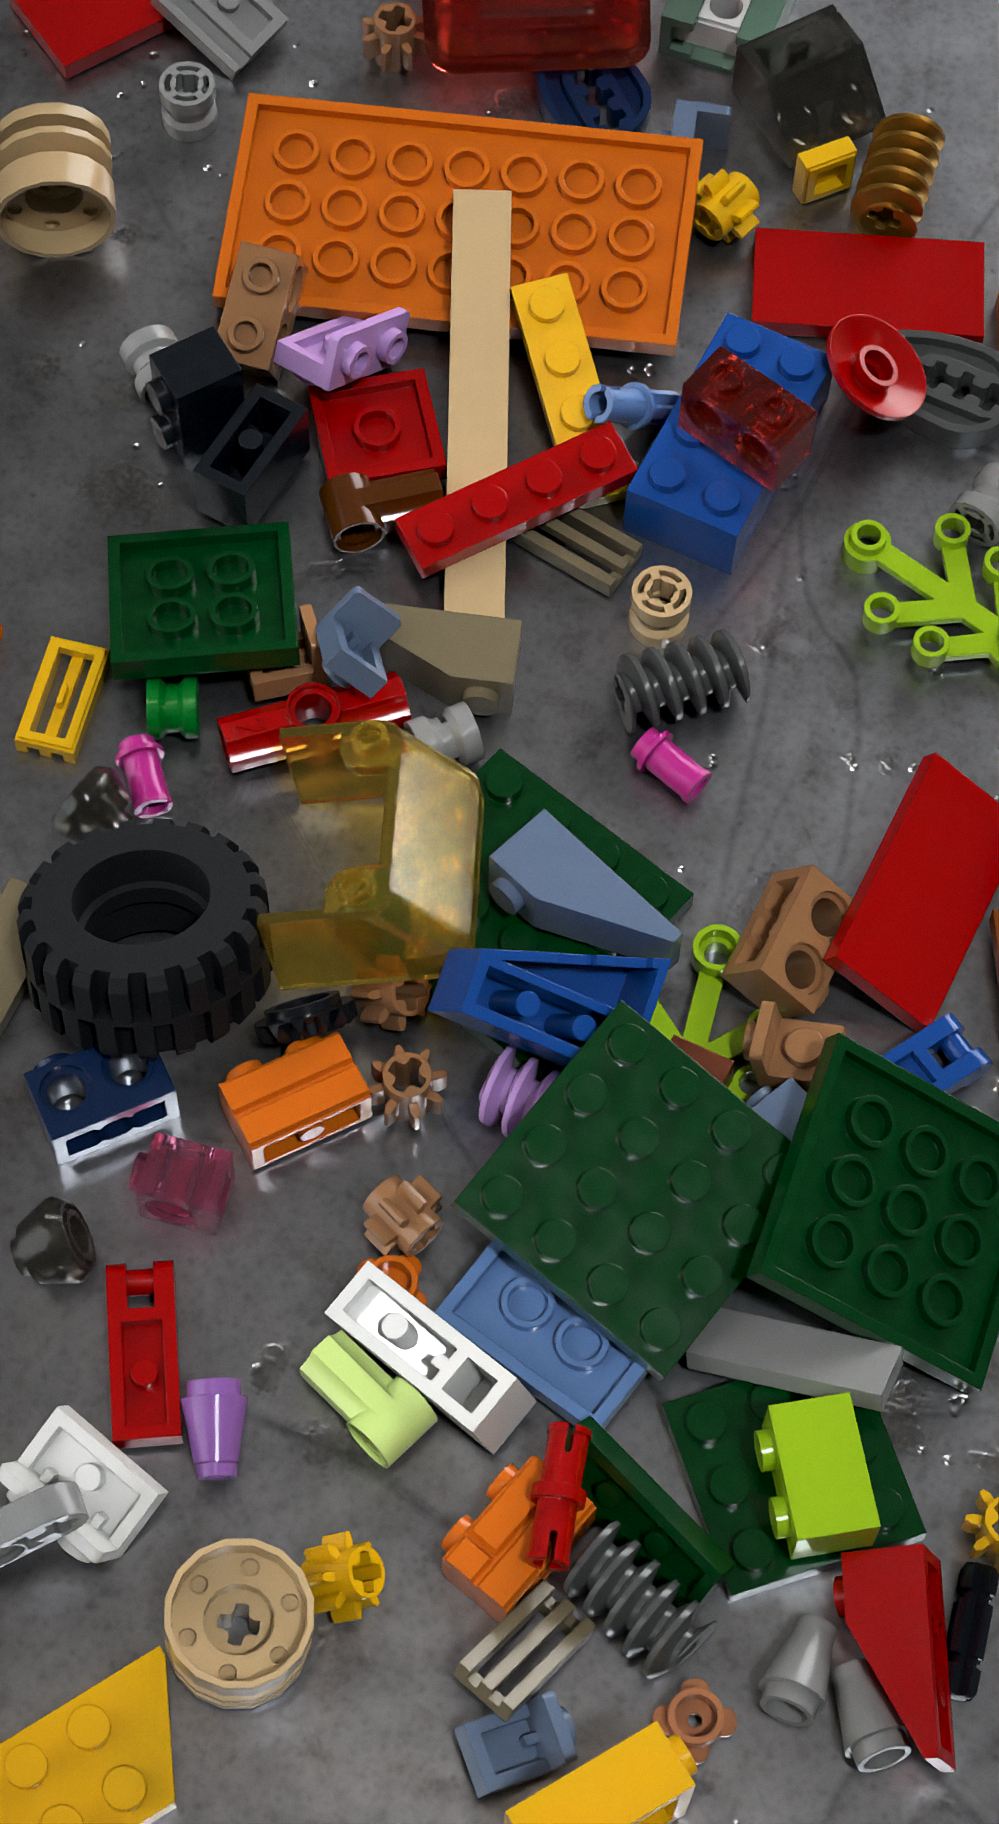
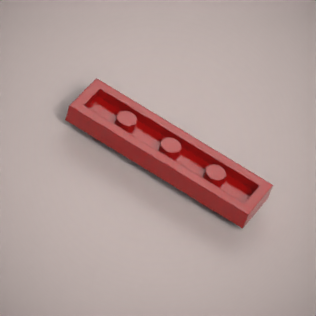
M609 421L396 518L395 530L423 579L630 484L638 471V467L612 422Z

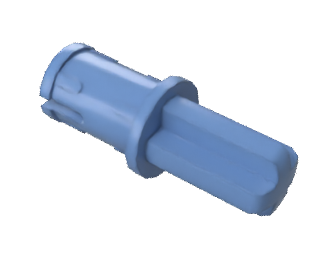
M639 382L627 383L623 387L596 384L586 392L583 406L586 417L589 420H594V423L602 424L611 421L612 423H620L624 428L638 430L646 425H664L680 396L670 390L649 389L645 384Z

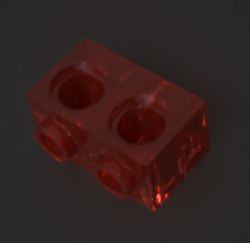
M720 346L683 383L678 426L774 492L811 453L818 411L723 346Z

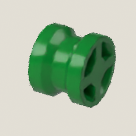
M185 677L179 684H166L161 678H147V733L152 735L155 740H162L168 733H180L186 739H199L200 699L197 677Z

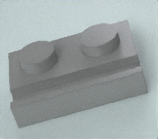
M270 0L150 1V4L231 80L286 27L289 20Z

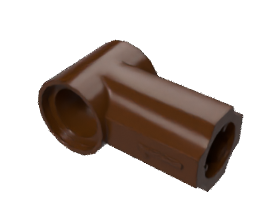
M431 468L370 481V478L362 473H344L326 481L320 488L319 496L335 549L345 553H356L368 550L379 544L385 534L396 532V518L442 498L443 490L438 473Z

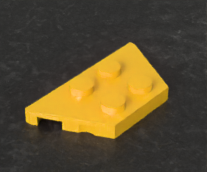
M160 1645L0 1743V1824H151L177 1808L168 1697V1668L166 1655Z

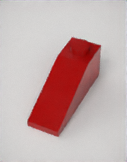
M923 1543L841 1553L842 1575L835 1576L833 1583L834 1602L839 1617L845 1618L846 1625L923 1758L942 1773L956 1772L941 1561Z

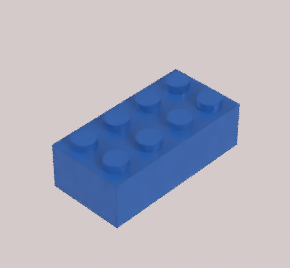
M728 312L627 488L623 529L732 575L828 399L832 372L829 367L827 353Z

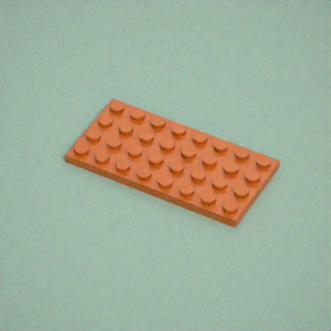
M249 93L212 293L214 307L224 308L241 241L297 254L306 264L308 272L296 316L329 320L340 316H348L365 320L401 307L410 312L407 328L450 332L453 189L511 190L510 287L568 273L589 347L676 356L703 154V139ZM510 298L509 339L523 340Z

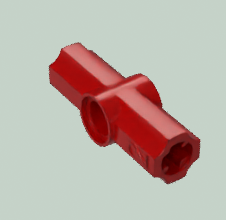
M396 671L386 673L388 682L372 699L352 685L349 688L341 686L330 688L328 685L313 682L296 687L285 701L217 718V728L228 767L232 773L295 756L309 761H321L333 756L343 743L404 727V722L411 720V713L401 677L397 675ZM310 718H319L326 721L317 726L302 723Z

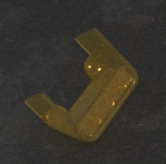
M384 720L280 728L279 739L302 805L385 798L379 864L354 866L336 874L326 886L323 909L258 914L257 927L280 990L439 978L450 949L475 948L484 817V796L477 775L472 770L415 736Z

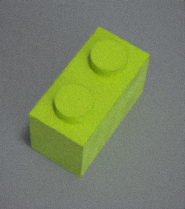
M850 1392L768 1405L762 1430L754 1431V1445L761 1472L772 1471L777 1496L769 1497L768 1507L771 1526L776 1540L786 1538L791 1559L873 1546L881 1525Z

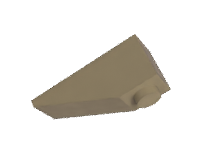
M383 603L398 613L401 620V627L379 649L383 665L391 672L396 671L398 676L448 706L464 701L472 714L475 715L512 714L521 654L522 620Z

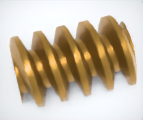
M896 113L883 118L874 128L872 142L869 144L861 177L858 180L850 207V214L854 224L864 234L913 237L918 232L916 223L923 217L924 203L928 200L929 186L933 184L935 168L939 164L940 151L944 147L946 138L942 127L934 120L920 114Z

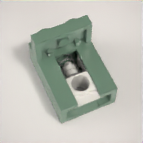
M668 0L661 15L658 53L764 83L797 0Z

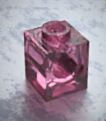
M156 1132L149 1153H138L130 1175L129 1190L136 1193L140 1216L216 1236L236 1177L233 1152Z

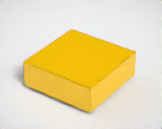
M849 136L797 154L792 191L800 204H807L851 187L857 149Z

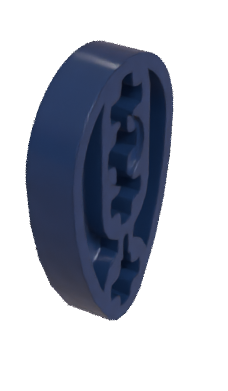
M560 16L546 21L540 28L535 51L534 68L535 93L544 122L610 129L607 125H600V110L595 104L588 105L589 90L586 87L587 85L588 87H595V100L600 106L607 105L606 118L611 128H618L617 130L646 133L650 121L651 90L647 80L632 59L600 31L573 17ZM563 45H565L566 47L573 46L572 54L570 53L569 49H565Z

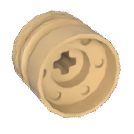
M62 102L35 103L15 109L0 119V236L4 242L22 253L51 258L74 256L88 252L106 241L116 227L114 181L112 179L110 132L101 118L83 107Z
M225 1538L198 1549L176 1571L165 1596V1651L175 1677L196 1698L222 1709H252L278 1698L300 1676L310 1652L314 1630V1596L303 1570L282 1549L255 1538ZM235 1617L248 1619V1631L257 1634L245 1635L242 1645L229 1644L228 1631L223 1629L232 1627Z

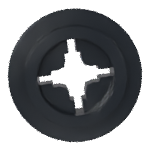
M337 990L299 997L266 1009L264 1011L265 1018L254 1023V1028L258 1040H261L262 1043L268 1045L287 1044L326 1034V1032L334 1029L343 1028L345 1024L352 1022L358 1015L354 997H340V993Z

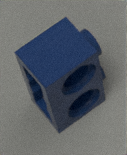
M93 1045L89 1050L83 1049L71 1055L69 1053L50 1055L41 1060L33 1070L23 1073L30 1100L58 1166L180 1116L176 1089L159 1053V1059L140 1060L137 1053H124L121 1059L104 1056L99 1052V1047ZM134 1069L146 1073L141 1081L132 1085H123L115 1081L122 1072ZM68 1094H78L85 1098L74 1109L61 1110L54 1107L58 1099Z

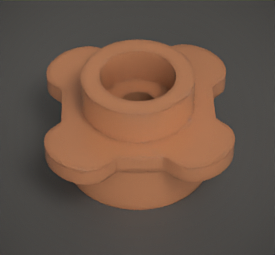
M699 1678L685 1680L681 1685V1691L676 1694L669 1705H659L652 1715V1723L657 1721L665 1735L670 1737L676 1733L683 1740L696 1765L706 1761L709 1748L720 1737L732 1736L737 1727L735 1712L730 1708L723 1707L719 1698L709 1691L708 1684ZM691 1715L699 1716L701 1725L691 1727L688 1723V1718Z

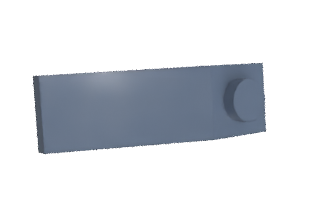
M545 809L489 856V892L495 902L507 913L515 915L518 912L533 927L624 956L672 959L669 970L679 962L683 933Z

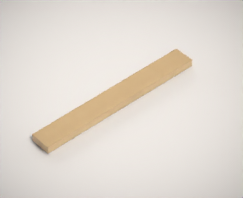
M453 189L447 495L507 468L511 190ZM506 541L445 568L444 611L505 618Z

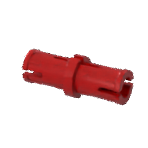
M552 1422L548 1424V1437L541 1481L533 1483L530 1500L536 1504L528 1552L525 1554V1563L542 1569L543 1560H546L548 1544L551 1541L553 1545L548 1571L555 1572L570 1569V1554L577 1512L584 1510L587 1492L581 1488L588 1446L592 1439V1431L585 1426L576 1424L574 1434L570 1438L569 1451L567 1452L565 1444L569 1422Z

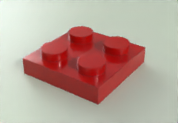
M424 368L363 377L331 391H326L319 386H308L309 404L326 481L334 476L352 472L365 474L370 478V481L431 468L438 473L439 479L447 478V463Z

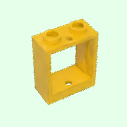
M655 1721L506 1810L504 1824H670L686 1814L696 1786L691 1776L696 1774L698 1769L683 1740L676 1733L667 1738L659 1723Z

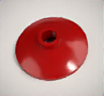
M867 314L846 316L833 326L827 339V359L836 382L847 397L868 414L883 420L899 421L913 415L925 400L927 383L922 363L908 340L887 322Z

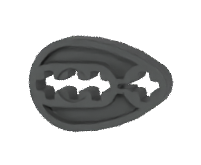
M898 330L917 353L924 368L926 383L929 384L933 378L940 379L943 383L938 384L936 389L927 387L922 406L910 417L897 422L936 444L954 449L977 448L999 438V353L984 344L955 335L923 330ZM960 387L970 390V394L964 396L963 400L953 397V393H956ZM986 400H992L997 403L990 411L980 408V405H983Z

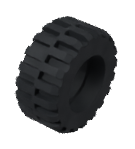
M153 818V824H137L136 819L118 822V828L102 831L101 827L85 832L81 838L82 841L74 845L68 841L54 851L51 856V863L43 861L29 879L30 885H27L22 892L18 904L19 917L17 918V927L29 993L34 1007L42 1013L43 1020L54 1031L61 1035L66 1033L67 1040L86 1050H89L94 1045L99 1047V1052L104 1056L122 1059L124 1053H137L140 1060L159 1059L158 1053L175 1050L177 1055L194 1051L196 1043L208 1039L210 1043H213L227 1035L232 1022L240 1025L256 1008L255 1001L259 1002L265 995L271 983L270 973L274 969V946L268 894L265 880L259 875V867L253 859L243 850L239 851L238 845L220 833L212 837L210 836V831L204 826L188 822L185 827L176 826L172 819ZM169 930L181 932L171 938L149 944L125 945L113 943L128 935L144 931Z

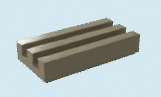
M579 507L537 527L565 542V547L581 556L586 554L612 569L610 574L539 534L533 528L509 539L607 597L612 595L642 556L643 548L642 543Z
M545 1579L459 1662L453 1673V1676L505 1722L588 1641L597 1627L587 1616L582 1621H579L572 1614L576 1606L567 1598L561 1603L551 1596L555 1588ZM538 1611L545 1616L485 1678L477 1673ZM559 1628L567 1635L506 1697L496 1690L555 1630Z

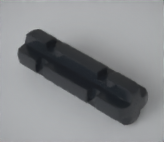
M966 1562L959 1572L956 1593L961 1595V1597H957L956 1602L953 1603L946 1638L949 1688L951 1699L956 1701L969 1702L977 1694L981 1671L976 1666L980 1665V1662L984 1660L994 1608L988 1603L992 1602L993 1597H996L999 1573L996 1568L979 1562Z

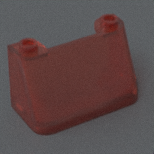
M422 0L427 57L435 68L444 73L477 74L625 68L634 66L642 61L650 49V0Z

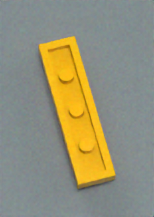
M568 273L511 286L510 298L554 447L602 425L594 423V420H589L586 417L583 406L584 396L588 389L593 385L600 384ZM630 484L588 502L579 508L583 510L626 499V491Z

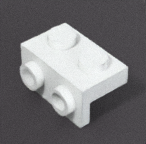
M69 1405L57 1406L18 1461L2 1463L0 1466V1482L9 1489L6 1496L10 1502L39 1488L57 1482L72 1481L78 1484L89 1515L88 1521L75 1531L57 1539V1541L68 1554L85 1563H101L121 1558L169 1493Z

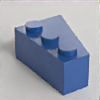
M486 948L449 949L428 1011L565 1068L621 1000L650 1023L672 959Z

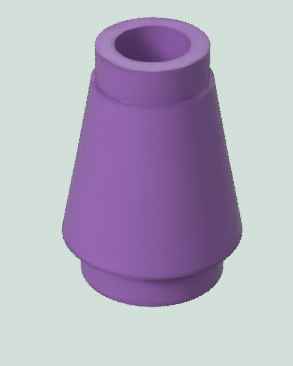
M216 1377L186 1382L187 1397L180 1399L193 1464L196 1466V1479L216 1481L237 1478V1464L239 1463L248 1396L241 1395V1380L237 1378Z

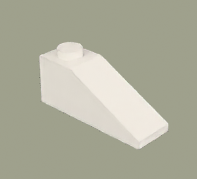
M369 1261L364 1264L324 1312L332 1321L397 1376L410 1383L429 1403L493 1455L537 1402L518 1378Z

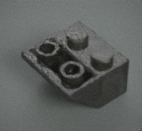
M833 4L737 46L731 92L790 170L796 167L797 154L849 136L851 141L874 132L876 125L886 117L864 44Z

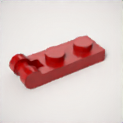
M174 1260L153 1261V1268L128 1270L126 1263L106 1265L112 1442L118 1449L183 1444ZM154 1295L155 1307L129 1308V1297Z

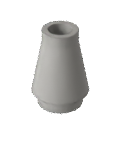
M812 1614L798 1616L793 1631L758 1683V1687L762 1692L759 1704L769 1716L789 1725L804 1727L813 1723L816 1714L824 1712L833 1643L837 1635V1629L831 1622Z
M867 1659L850 1660L834 1668L830 1672V1678L835 1689L845 1756L849 1759H854L858 1770L861 1772L879 1771L904 1760L912 1751L908 1741L910 1733L875 1676Z

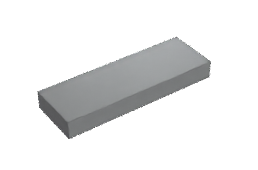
M721 1307L687 1349L686 1358L688 1369L813 1397L850 1392L853 1406L883 1412L903 1365V1347Z

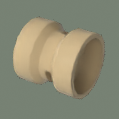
M659 565L651 566L641 571L634 579L631 589L628 624L633 637L644 646H653L656 649L665 648L666 644L672 641L680 642L686 635L693 592L691 583L684 573L673 567Z

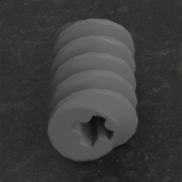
M725 629L715 631L712 634L710 643L701 635L693 636L689 639L687 650L682 643L672 641L666 644L664 656L655 647H648L642 651L640 662L635 655L629 652L619 656L617 672L614 675V688L618 708L624 726L629 733L636 731V718L639 712H643L651 726L655 727L660 724V707L667 706L675 721L683 719L684 701L690 700L697 713L702 715L707 712V695L713 694L722 709L730 707L731 689L737 688L745 703L749 702L750 680L744 656L736 640Z
M617 1520L604 1528L581 1551L571 1565V1570L564 1582L563 1591L571 1598L589 1591L582 1611L590 1618L600 1616L609 1611L603 1623L602 1631L609 1638L620 1636L629 1631L623 1643L622 1652L631 1659L649 1651L642 1667V1673L648 1679H653L677 1668L707 1640L718 1622L715 1620L696 1629L692 1622L700 1604L694 1600L677 1609L672 1605L681 1584L675 1579L656 1588L652 1582L661 1564L655 1559L637 1568L633 1561L642 1544L635 1539L617 1548L613 1542L622 1526Z

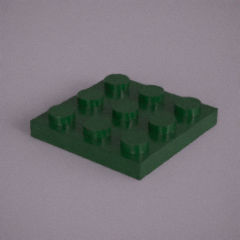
M289 521L107 536L110 660L113 681L300 665Z
M736 1380L662 1403L661 1415L701 1526L736 1563L735 1567L722 1582L729 1603L842 1567L841 1553L904 1546L924 1540L927 1534L879 1411L853 1406L881 1525L873 1546L791 1559L786 1538L776 1540L772 1530L768 1499L769 1497L777 1496L772 1471L761 1472L754 1445V1431L762 1430L768 1405L816 1397Z

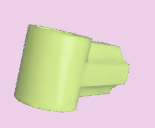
M343 1330L334 1335H328L321 1341L300 1367L301 1377L347 1421V1429L358 1445L376 1463L386 1469L438 1421L432 1407L410 1383L398 1376L392 1379Z

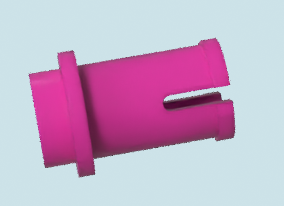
M652 727L642 735L631 751V756L637 761L636 769L640 772L650 771L688 804L706 787L712 773L701 767L672 742L673 734L670 731L660 732L655 727Z
M137 734L122 740L118 745L119 753L115 757V762L118 769L125 772L133 802V813L137 814L139 818H153L167 813L173 808V800L169 795L161 765V760L165 755L164 748L161 744L156 743L154 737L149 734Z

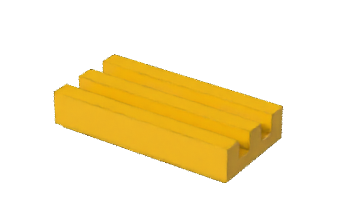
M51 636L14 738L16 750L28 753L30 748L39 750L40 756L52 758L55 753L63 755L65 762L76 764L111 664L110 649ZM63 654L72 656L45 734L36 732ZM86 660H91L92 664L66 738H60Z

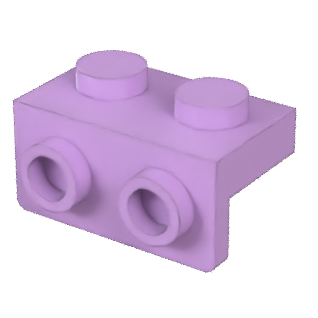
M397 307L365 320L340 316L277 340L273 362L295 373V377L302 383L319 386L326 391H331L398 364L408 344L406 331L410 312Z

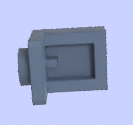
M676 99L672 131L661 130L660 135L703 139V149L725 151L728 148L732 108L727 105L713 104L707 101L696 102Z
M353 587L315 627L323 659L321 665L325 673L339 686L349 688L352 685L372 699L388 682L379 649L401 627L399 614L361 587Z
M554 1691L540 1694L527 1701L507 1722L496 1713L464 1723L454 1729L478 1799L552 1773L578 1758L575 1749L576 1729L569 1712L563 1706H560Z

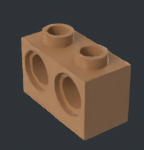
M241 241L218 333L239 364L242 373L279 382L283 367L273 362L277 340L290 336L292 333L308 267L297 254Z
M813 864L774 872L721 976L759 1008L762 1001L776 1002L782 1018L814 1014L815 1010L826 1000L830 990L829 982L835 972V969L825 963L823 959L853 899Z

